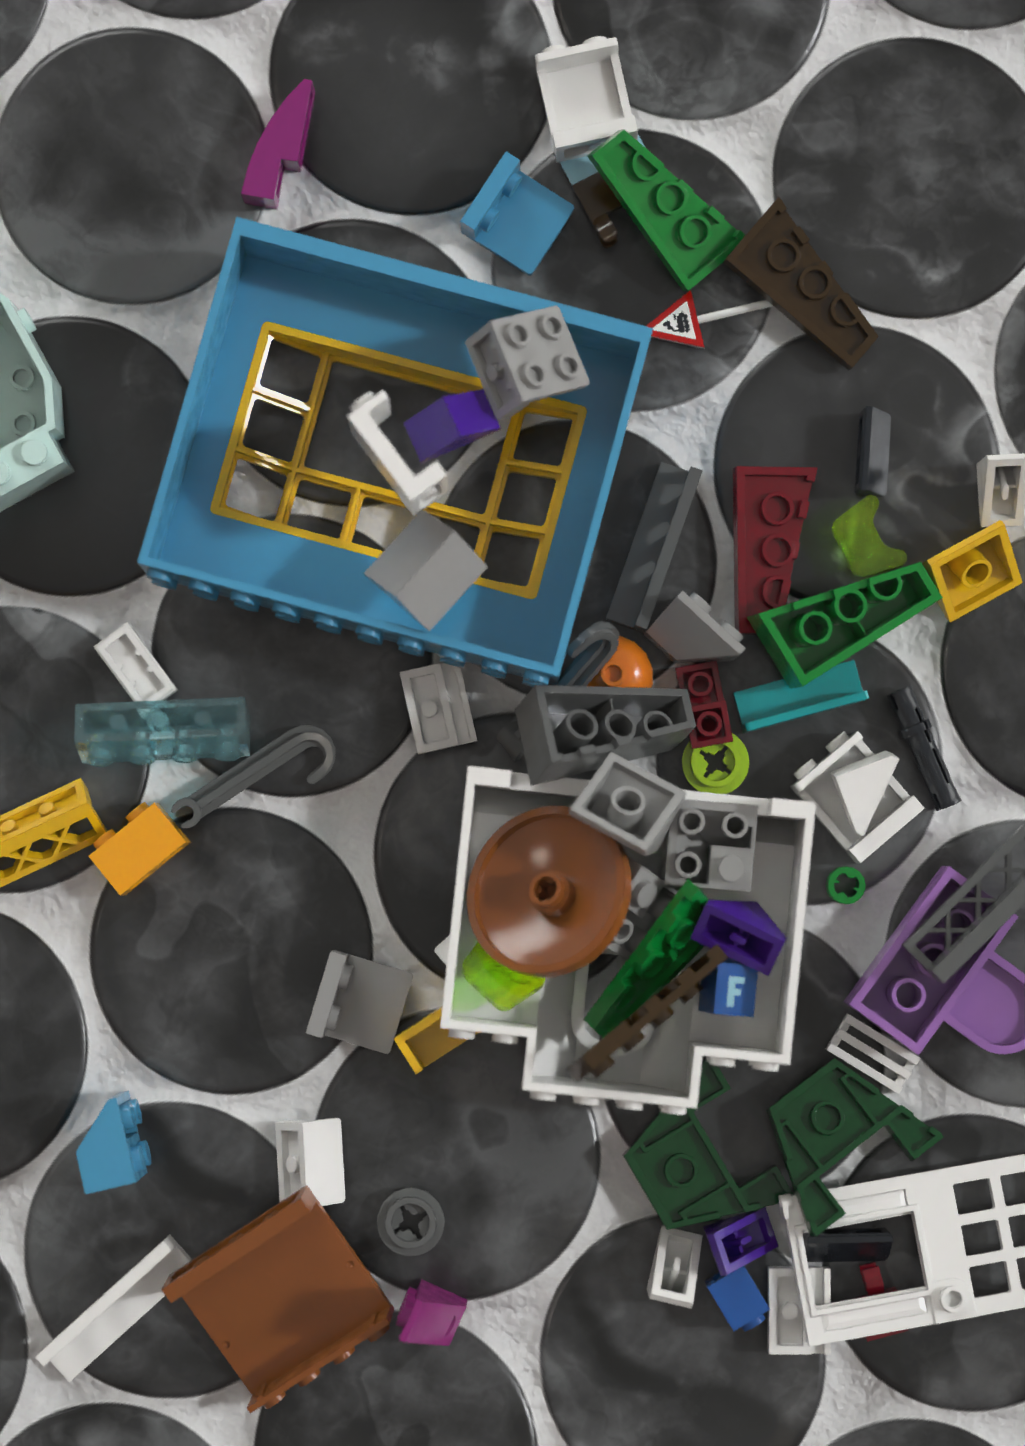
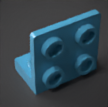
M506 151L460 220L461 233L526 275L531 276L574 212V205L521 172L520 160Z

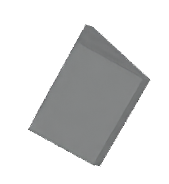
M422 509L366 570L364 575L430 632L488 566L455 530Z
M610 752L571 806L568 814L646 856L658 851L687 792Z

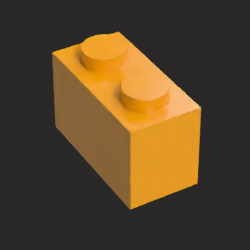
M143 802L125 817L129 822L117 833L110 829L93 843L96 850L88 857L120 896L127 895L191 843L160 803H153L148 806L146 802Z

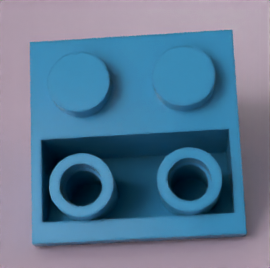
M129 1090L120 1092L108 1099L76 1151L85 1195L136 1183L148 1173L146 1166L152 1164L149 1145L146 1140L140 1141L137 1124L142 1123L139 1102L137 1099L131 1100Z

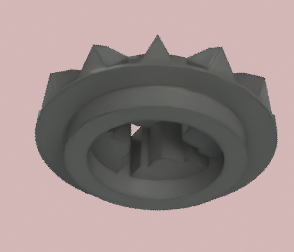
M413 1187L395 1191L382 1203L378 1212L377 1228L381 1240L390 1250L403 1256H418L430 1251L439 1242L444 1231L445 1219L441 1204L428 1191ZM404 1205L406 1211L409 1210L412 1215L422 1214L426 1211L427 1214L418 1222L420 1238L410 1228L395 1231L404 1220L401 1206Z

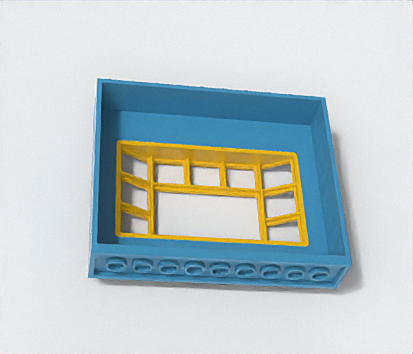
M236 217L137 563L146 573V577L152 579V584L163 588L176 590L177 585L181 584L193 590V595L207 600L217 601L219 595L229 597L230 600L234 601V606L244 610L258 612L260 606L272 609L271 611L275 612V617L285 621L300 623V619L303 617L314 620L313 622L317 624L316 628L326 632L341 634L342 628L355 631V634L358 635V640L381 646L384 639L397 643L399 651L423 657L424 651L439 654L440 662L461 668H464L466 662L481 665V673L492 677L505 679L507 673L523 677L522 684L530 687L548 684L557 685L653 328ZM558 306L589 378V385L582 389L532 401L511 417L486 510L483 514L433 502L423 509L433 516L479 528L480 532L474 552L483 562H485L492 534L495 532L538 539L539 546L528 585L508 584L485 579L480 576L436 626L428 632L364 575L366 570L384 551L352 543L365 498L403 508L407 507L393 490L305 467V461L332 365L334 363H341L452 394L484 389L464 341L491 320ZM272 340L320 358L308 402L296 400L260 385V379ZM255 399L303 417L293 458L290 462L243 445V439ZM526 414L572 420L560 465L555 466L517 460L513 457ZM238 459L287 477L274 521L259 518L226 505L227 495ZM510 473L556 480L544 525L538 526L508 521L497 517ZM301 481L351 494L338 539L288 525Z

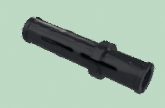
M912 685L888 694L887 698L902 729L898 732L901 739H906L913 753L936 811L948 808L962 801L930 730L933 725L930 718H925Z

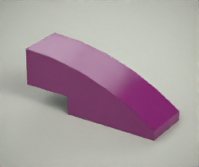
M303 79L286 97L271 117L258 140L247 167L241 191L245 204L278 209L284 170L301 172L315 97L312 80Z

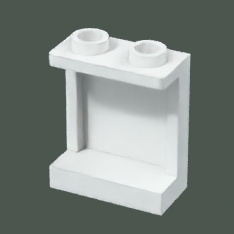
M595 36L576 46L553 45L545 48L542 53L535 55L536 73L556 163L589 155L618 130H626L638 141L635 115L631 113L619 60L617 38L607 39L604 36Z
M384 390L375 396L372 392H369L353 403L350 407L353 412L347 416L352 435L413 517L449 491L448 476L437 461L417 476H414L378 428L380 423L392 415L389 397Z
M843 731L825 746L829 752L827 756L818 763L811 758L793 774L797 781L790 787L802 801L816 802L815 817L855 863H861L925 808L914 795L910 796L892 775L865 835L862 836L856 833L849 824L830 771L872 756L874 753L863 742V736L858 731L850 736Z

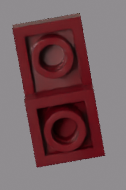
M717 661L675 668L678 689L688 690L696 727L688 735L691 750L733 742Z

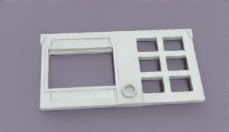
M1025 1154L829 1188L828 1190L846 1214L827 1229L911 1214L925 1286L817 1306L815 1305L802 1233H808L809 1231L796 1194L779 1195V1206L782 1219H785L808 1346H818L1025 1308V1288L1022 1289L1016 1261L1018 1258L1025 1257V1245L1013 1246L1008 1220L1009 1217L1025 1214V1203L1006 1206L1000 1179L1003 1175L1025 1172ZM987 1178L992 1209L958 1214L953 1185ZM995 1220L1001 1249L967 1256L961 1226ZM1003 1261L1009 1291L974 1297L969 1268Z

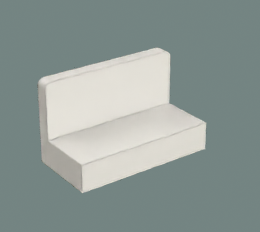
M326 1118L313 1121L285 1120L275 1122L279 1203L306 1185L322 1206L343 1203L345 1201L341 1119Z

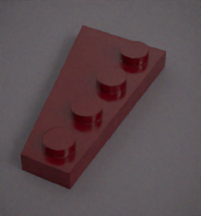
M736 466L733 468L735 629L741 635H757L747 617L787 604L792 582L790 580L794 560L798 556L802 525L807 517L810 504L808 499L812 483L815 482L818 467Z

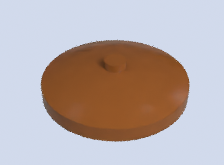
M544 806L531 809L512 818L502 825L486 842L470 874L467 888V912L477 941L495 961L525 976L537 978L557 977L586 966L611 944L628 912L632 891V878L629 861L623 846L617 840L569 815L571 807Z

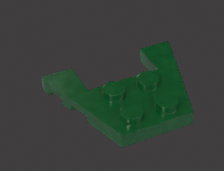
M706 1058L702 1060L697 1108L687 1107L686 1115L669 1114L659 1111L622 1155L667 1230L714 1220L740 1212L758 1210L762 1207L779 1204V1195L789 1193L794 1195L776 1165H772L740 1186L736 1185L694 1113L698 1108L731 1089L718 1065L709 1064Z
M836 1058L832 1059L766 1110L807 1229L813 1238L817 1237L846 1214L819 1176L883 1126L910 1161L918 1158L944 1137L937 1129L932 1126L929 1127L913 1116L914 1113L896 1104L879 1092L880 1089Z

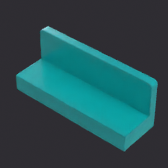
M855 660L836 665L803 687L790 689L786 681L781 679L732 693L743 734L869 699L868 691H863Z

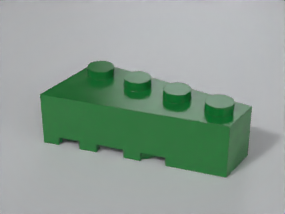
M918 562L749 616L747 619L787 685L792 689L805 686L943 597L923 564Z

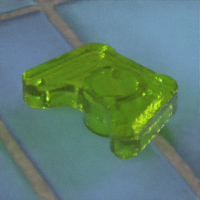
M874 495L866 496L838 517L832 524V534L852 573L857 577H866L898 568L907 561V555L904 551L889 548L882 542L873 523L874 515L879 507V500Z
M478 941L462 964L461 971L463 977L500 1011H509L541 990L545 982V978L525 976L501 965L485 952Z

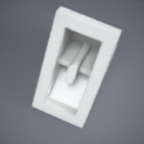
M1025 453L986 455L976 464L981 527H988L999 520L1005 526L1023 525L1025 509Z
M886 750L830 771L849 824L856 833L862 836L866 833L899 761L897 756Z
M661 1226L647 1285L649 1299L692 1308L703 1235L678 1229L667 1230L664 1226Z

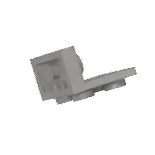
M558 306L491 320L464 341L497 421L512 417L532 401L582 389L590 383Z
M338 950L330 951L306 1034L319 1038L328 1036L389 1054L393 1046V1038L396 1036L413 974Z

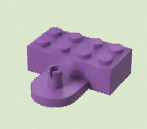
M941 866L843 1002L917 1055L921 1053L943 1021L986 1051L996 1054L1019 1052L1025 1049V974L994 952L1017 920L1018 916L1016 914L1010 917L945 983L937 982L901 945L967 880L950 866ZM974 887L963 898H974ZM981 890V898H992ZM958 902L951 909V928H967L974 921V902ZM981 902V913L992 903ZM944 917L933 928H944ZM928 932L915 946L933 962L944 951V933ZM951 933V943L961 933Z

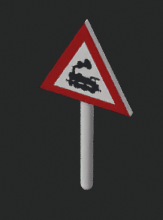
M690 290L646 325V327L653 328L652 338L705 349L699 324L772 307L773 305L767 300H762L697 316Z

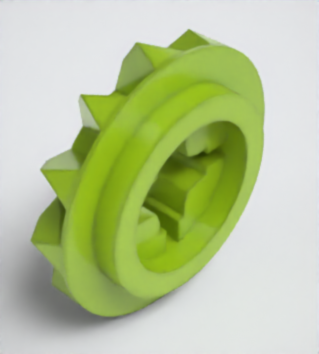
M732 733L733 742L692 750L690 741L687 743L682 756V768L685 778L695 790L727 794L742 784L748 773L749 756L745 745L736 735ZM723 747H726L722 762L731 773L728 774L725 771L715 770L707 778L704 777L708 762L700 754V751L705 754L715 755Z

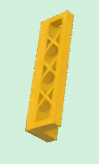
M81 778L0 815V858L4 856L16 859L12 867L0 870V888L92 845L100 836L107 832L92 806L89 791ZM86 817L93 829L80 835L68 833L71 824ZM39 839L54 841L52 847L42 853L29 850L32 843Z

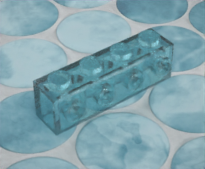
M245 697L75 704L74 743L82 763H88L95 767H106L113 762L149 765L154 763L155 760L192 763L199 758L234 761L239 759V757L250 756V714Z

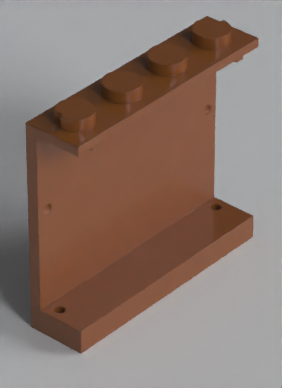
M307 1185L171 1273L161 1289L170 1303H173L180 1297L183 1298L252 1394L247 1406L249 1413H252L261 1406H264L265 1409L273 1407L285 1397L286 1390L297 1383L300 1387L309 1384L320 1374V1368L333 1361L335 1365L339 1364L354 1353V1346L365 1339L373 1342L383 1336L390 1328L388 1324L391 1322L395 1309Z

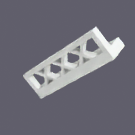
M169 1234L45 1346L35 1358L43 1367L50 1361L68 1382H71L165 1296L161 1289L168 1276L190 1262L192 1258Z

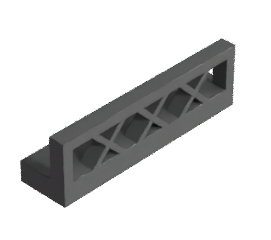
M664 462L660 463L605 620L645 634L703 470L691 466L689 471Z
M1021 825L901 944L937 982L945 983L1025 904V868H1012V849L1023 838L1025 839V825ZM1005 857V868H993ZM988 872H1005V891L998 898H981V879ZM1012 872H1023L1012 883ZM974 887V898H963ZM958 902H974V921L967 928H951V909ZM981 902L992 903L981 913ZM944 917V928H933ZM928 932L944 933V951L931 962L915 945ZM951 933H961L951 943Z

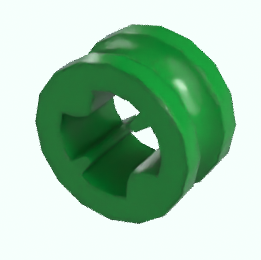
M843 866L830 872L825 886L827 894L832 900L837 903L851 904L862 897L866 884L860 871L853 867ZM840 874H844L846 878H854L856 880L857 886L851 887L855 892L849 897L844 892L837 893L835 891L834 883H840V881L836 880Z

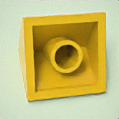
M1001 520L922 563L943 597L937 603L949 622L960 618L1023 583L1005 524Z

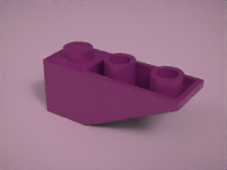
M421 1279L417 1289L409 1286L399 1308L400 1311L395 1324L402 1327L399 1340L404 1343L449 1346L467 1307V1299Z

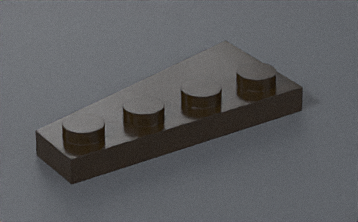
M778 197L723 263L846 369L851 370L879 336L850 295L844 293L834 279V273L825 260L822 261L808 242L810 239L800 225L797 227L787 213V207Z
M716 944L566 1070L577 1083L589 1073L597 1079L616 1063L611 1057L615 1051L621 1048L625 1054L628 1053L645 1038L641 1030L650 1023L656 1029L675 1012L670 1005L678 999L684 1005L704 988L699 981L726 960L728 956Z

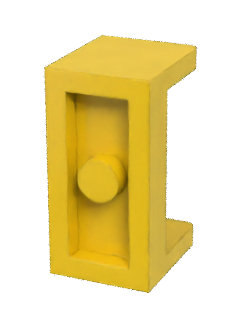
M442 1006L393 1038L415 1074L420 1073L426 1066L468 1040L449 1037V1029L440 1028Z

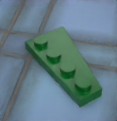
M618 130L587 155L682 291H689L722 264L745 237L741 230H736L724 219L725 216L698 197L687 183L675 177L664 167V163L626 130Z
M689 879L685 881L583 1020L602 1038L668 985L705 947V945L690 938L709 899Z

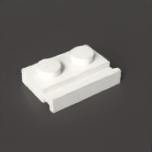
M438 663L400 672L418 755L477 742L461 667Z
M767 1266V1304L770 1308L767 1311L768 1354L831 1355V1343L809 1347L807 1344L794 1267ZM808 1266L815 1305L831 1303L830 1267Z

